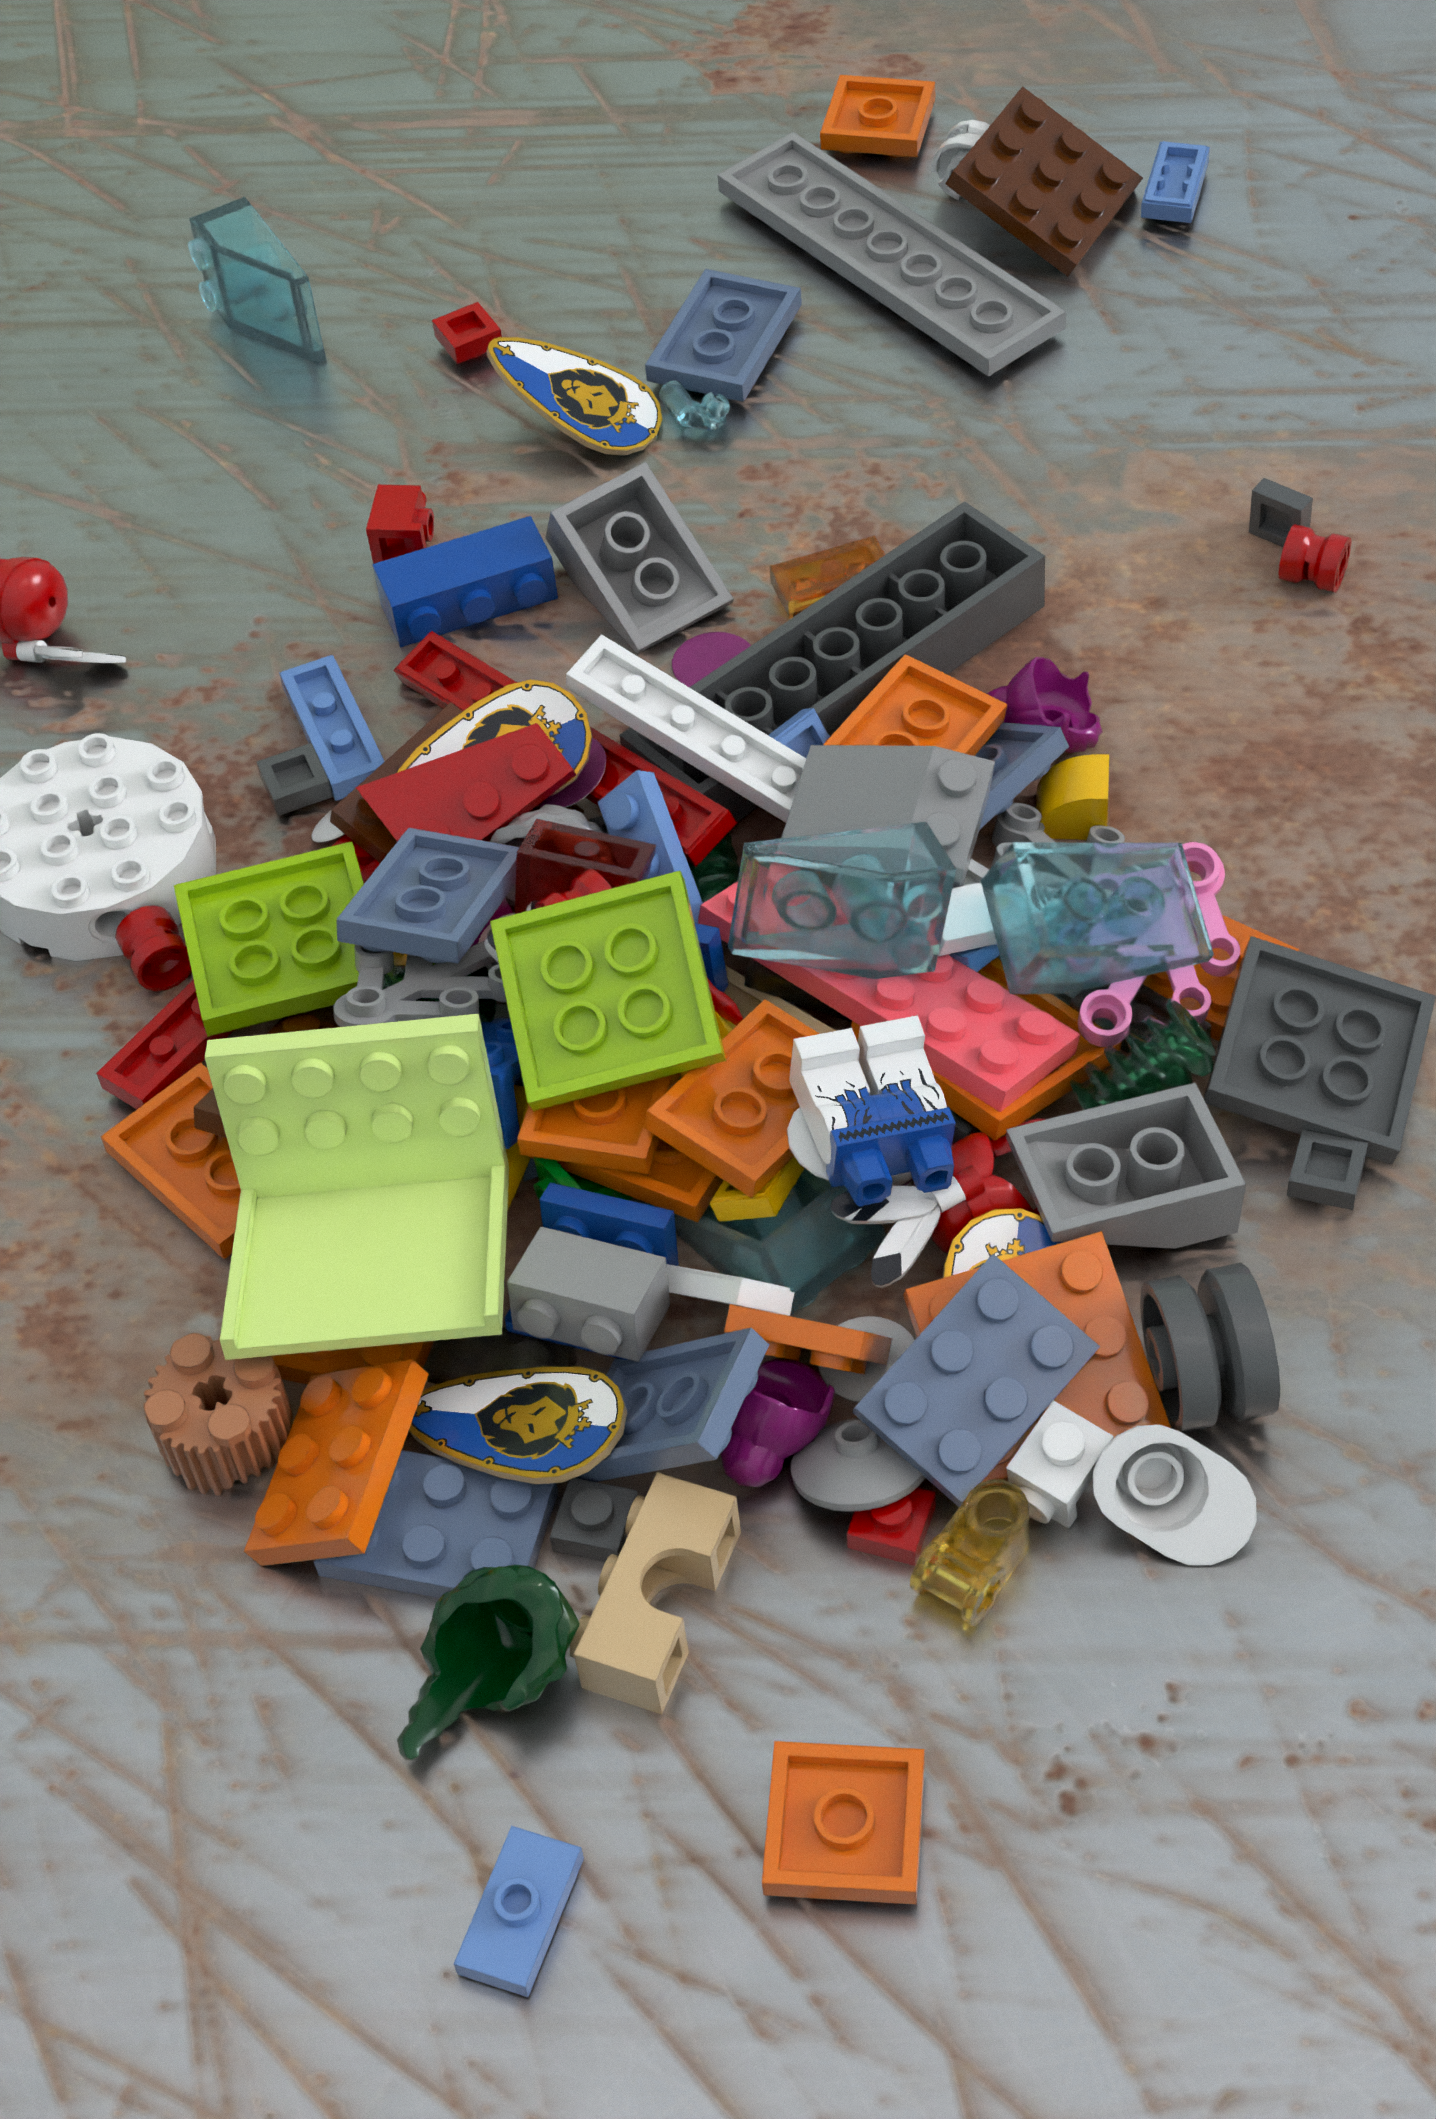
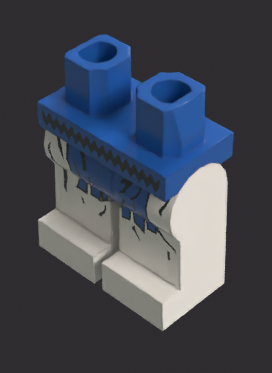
M918 1015L860 1026L858 1042L852 1028L793 1039L789 1082L822 1160L827 1164L826 1174L831 1187L845 1185L858 1206L882 1202L886 1197L890 1196L893 1183L891 1176L910 1172L917 1190H921L924 1193L947 1189L952 1182L954 1162L951 1148L956 1122L950 1108L946 1105L941 1087L935 1081L923 1048L925 1034Z

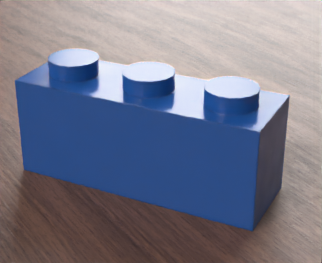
M531 516L372 564L381 606L400 648L422 641L431 631L438 635H443L558 599L552 556Z

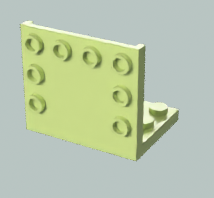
M479 1014L207 1040L205 1061L241 1188L220 1334V1343L225 1360L502 1335L509 1163Z

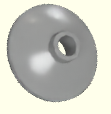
M858 1417L842 1420L824 1427L811 1443L794 1454L791 1462L792 1479L797 1491L809 1502L836 1511H864L889 1505L909 1495L925 1479L922 1473L908 1463Z

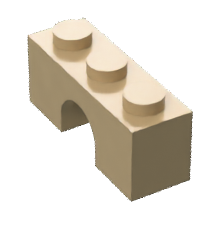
M657 1472L646 1497L638 1495L630 1507L625 1527V1533L628 1537L619 1556L611 1554L602 1568L598 1583L600 1598L591 1617L583 1615L579 1619L580 1625L570 1644V1656L575 1658L582 1689L662 1715L688 1656L689 1649L683 1618L660 1611L650 1605V1603L661 1590L675 1584H693L716 1591L741 1534L736 1496Z

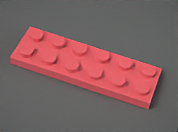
M776 856L700 905L698 924L719 928L721 940L860 1026L918 1015L925 1034L923 1048L931 1069L999 1112L1076 1054L1080 1033L1004 989L998 983L987 979L952 958L949 954L938 956L932 946L926 941L788 859Z

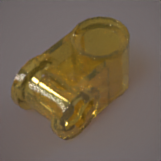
M1003 1479L987 1480L977 1484L968 1493L967 1498L942 1532L931 1540L920 1555L910 1578L911 1590L919 1595H925L930 1592L962 1611L961 1618L964 1622L971 1626L979 1624L990 1612L1002 1587L1020 1562L1026 1557L1030 1548L1029 1505L1024 1492L1014 1483ZM993 1519H1004L1012 1523L1009 1528L995 1531L982 1526L987 1521Z

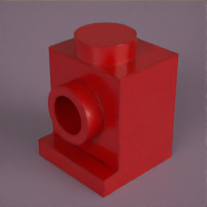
M378 484L366 527L373 564L427 548L426 541H432L434 535V514L431 508H425L427 498L422 492L421 485Z

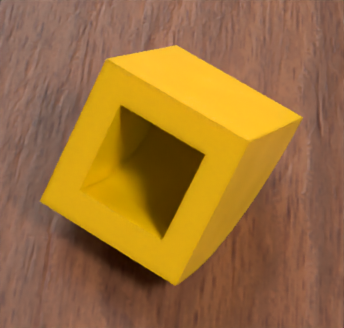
M1091 754L1066 759L1050 768L1040 779L1036 790L1035 808L1042 815L1040 823L1044 824V833L1051 839L1087 840L1092 826H1107L1109 755Z

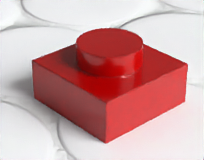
M479 302L432 320L436 339L456 364L481 356L487 352L490 341L502 337L501 329Z
M916 1488L909 1495L889 1505L871 1510L855 1511L847 1532V1548L916 1566L936 1507V1492Z

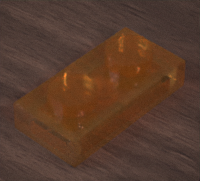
M874 535L769 566L770 581L788 617L793 618L879 560L885 553Z

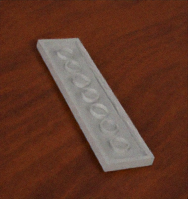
M794 132L717 175L720 193L987 376L992 375L1066 328L1065 310Z

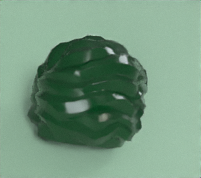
M524 1565L482 1567L467 1573L455 1588L444 1593L436 1602L426 1638L420 1648L432 1675L428 1676L421 1686L418 1701L408 1711L409 1724L397 1738L400 1755L405 1760L417 1758L421 1746L427 1741L434 1740L440 1736L446 1727L459 1718L460 1712L472 1708L512 1711L521 1705H527L539 1700L548 1683L562 1678L567 1670L566 1651L580 1623L556 1583L545 1573Z

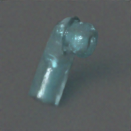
M677 380L667 382L660 389L659 397L679 426L715 431L727 422L726 415L730 410V404L726 397L719 393L716 397H714L712 392L704 395L702 403L692 400L684 386Z

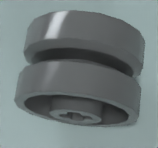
M1240 1262L1206 1269L1201 1276L1197 1293L1180 1275L1147 1281L1141 1287L1140 1311L1146 1354L1172 1429L1187 1433L1211 1428L1217 1422L1221 1403L1239 1422L1273 1415L1279 1409L1281 1394L1280 1377L1274 1337L1260 1290L1248 1267Z

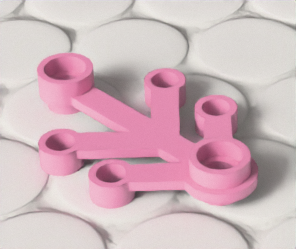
M1198 842L1185 843L1167 854L1162 868L1119 878L1111 875H1102L1090 883L1086 904L1094 916L1102 919H1110L1119 915L1126 901L1164 895L1155 911L1091 926L1079 923L1070 924L1060 932L1056 948L1057 956L1062 963L1074 968L1089 964L1095 952L1135 943L1109 988L1090 993L1081 1004L1078 1028L1083 1038L1089 1043L1100 1047H1110L1120 1043L1126 1037L1132 1020L1130 1004L1159 955H1161L1174 992L1170 1003L1172 1017L1178 1023L1185 1026H1195L1206 1019L1211 1005V995L1208 989L1199 983L1179 927V922L1188 907L1190 906L1204 939L1199 954V962L1205 972L1218 977L1226 976L1236 968L1240 956V945L1233 936L1229 935L1215 898L1223 886L1225 869L1221 859L1211 847ZM1188 871L1195 872L1200 875L1202 881H1191L1184 878L1181 874ZM1101 891H1108L1113 893L1117 900L1112 903H1105L1100 901L1096 894ZM1073 939L1081 940L1088 948L1081 952L1072 951L1067 947L1066 942ZM1214 948L1223 949L1228 952L1230 959L1224 961L1216 960L1210 955L1209 951ZM1186 997L1194 998L1201 1004V1008L1197 1010L1185 1009L1181 1005L1180 1000ZM1097 1018H1107L1115 1027L1111 1030L1099 1029L1093 1025L1092 1021Z

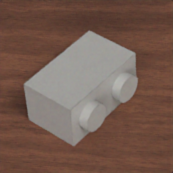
M541 1226L507 1281L514 1330L528 1333L537 1338H548L591 1349L599 1354L614 1355L637 1362L640 1361L670 1306L666 1257Z

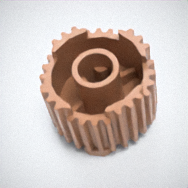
M190 1333L176 1340L170 1348V1355L168 1354L164 1357L167 1364L165 1366L157 1365L155 1368L157 1377H149L148 1379L151 1389L144 1391L146 1402L143 1403L145 1417L167 1467L171 1466L176 1476L182 1474L188 1489L193 1490L198 1486L201 1494H206L210 1489H213L215 1496H220L223 1490L233 1487L235 1480H240L245 1484L248 1482L249 1475L261 1476L260 1469L263 1466L270 1469L278 1463L280 1450L285 1444L292 1427L293 1413L278 1367L271 1356L225 1360L220 1336L218 1340L213 1341L211 1336Z

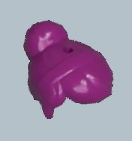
M1035 657L1024 665L1007 686L995 688L987 693L1008 704L1004 719L1005 723L1061 727L1069 745V748L1064 751L1066 753L1084 752L1087 748H1094L1099 736L1103 733L1100 718L1094 713H1090L1092 701L1088 693L1089 673L1086 671L1074 679L1069 678L1061 673L1050 659Z
M773 1359L760 1364L757 1371V1383L753 1390L745 1397L731 1427L732 1436L730 1442L720 1453L725 1474L740 1486L760 1488L776 1479L782 1470L784 1459L799 1452L811 1443L819 1431L826 1425L827 1418L832 1410L835 1389L830 1384L827 1388L818 1372L799 1361Z

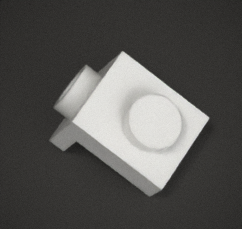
M1053 1400L1006 1467L1010 1492L1014 1495L1012 1499L1015 1505L1038 1522L1047 1524L1050 1519H1053L1063 1526L1070 1528L1077 1518L1076 1502L1093 1479V1470L1101 1451L1114 1439V1436Z

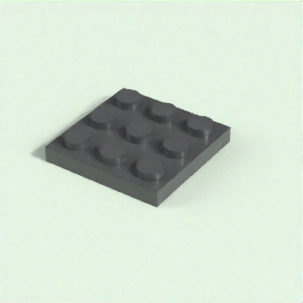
M1251 936L1244 950L1203 1099L1208 1105L1300 1135L1302 1129L1368 1142L1367 1157L1393 1164L1401 1149L1436 996Z

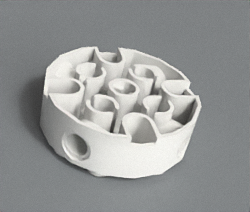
M95 733L86 736L82 740L63 742L47 750H32L25 754L18 764L0 778V930L20 945L26 942L31 946L46 948L49 950L51 957L72 961L121 956L123 953L118 946L115 935L117 927L124 917L141 907L155 905L169 911L178 926L181 923L174 885L216 874V838L204 812L202 791L184 762L152 743Z

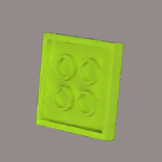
M353 842L174 885L199 1008L207 1036L331 1006L341 996L357 987L359 972L355 967V944L337 941L336 924L338 916L364 885ZM384 974L383 989L390 987L388 974Z
M681 871L490 921L527 1103L533 1111L726 1061L686 884Z

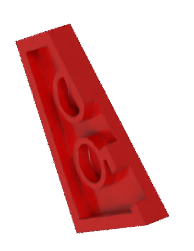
M538 723L355 788L397 842L408 828L490 842L496 830L508 826L509 822L516 817L531 811L574 778L576 773Z

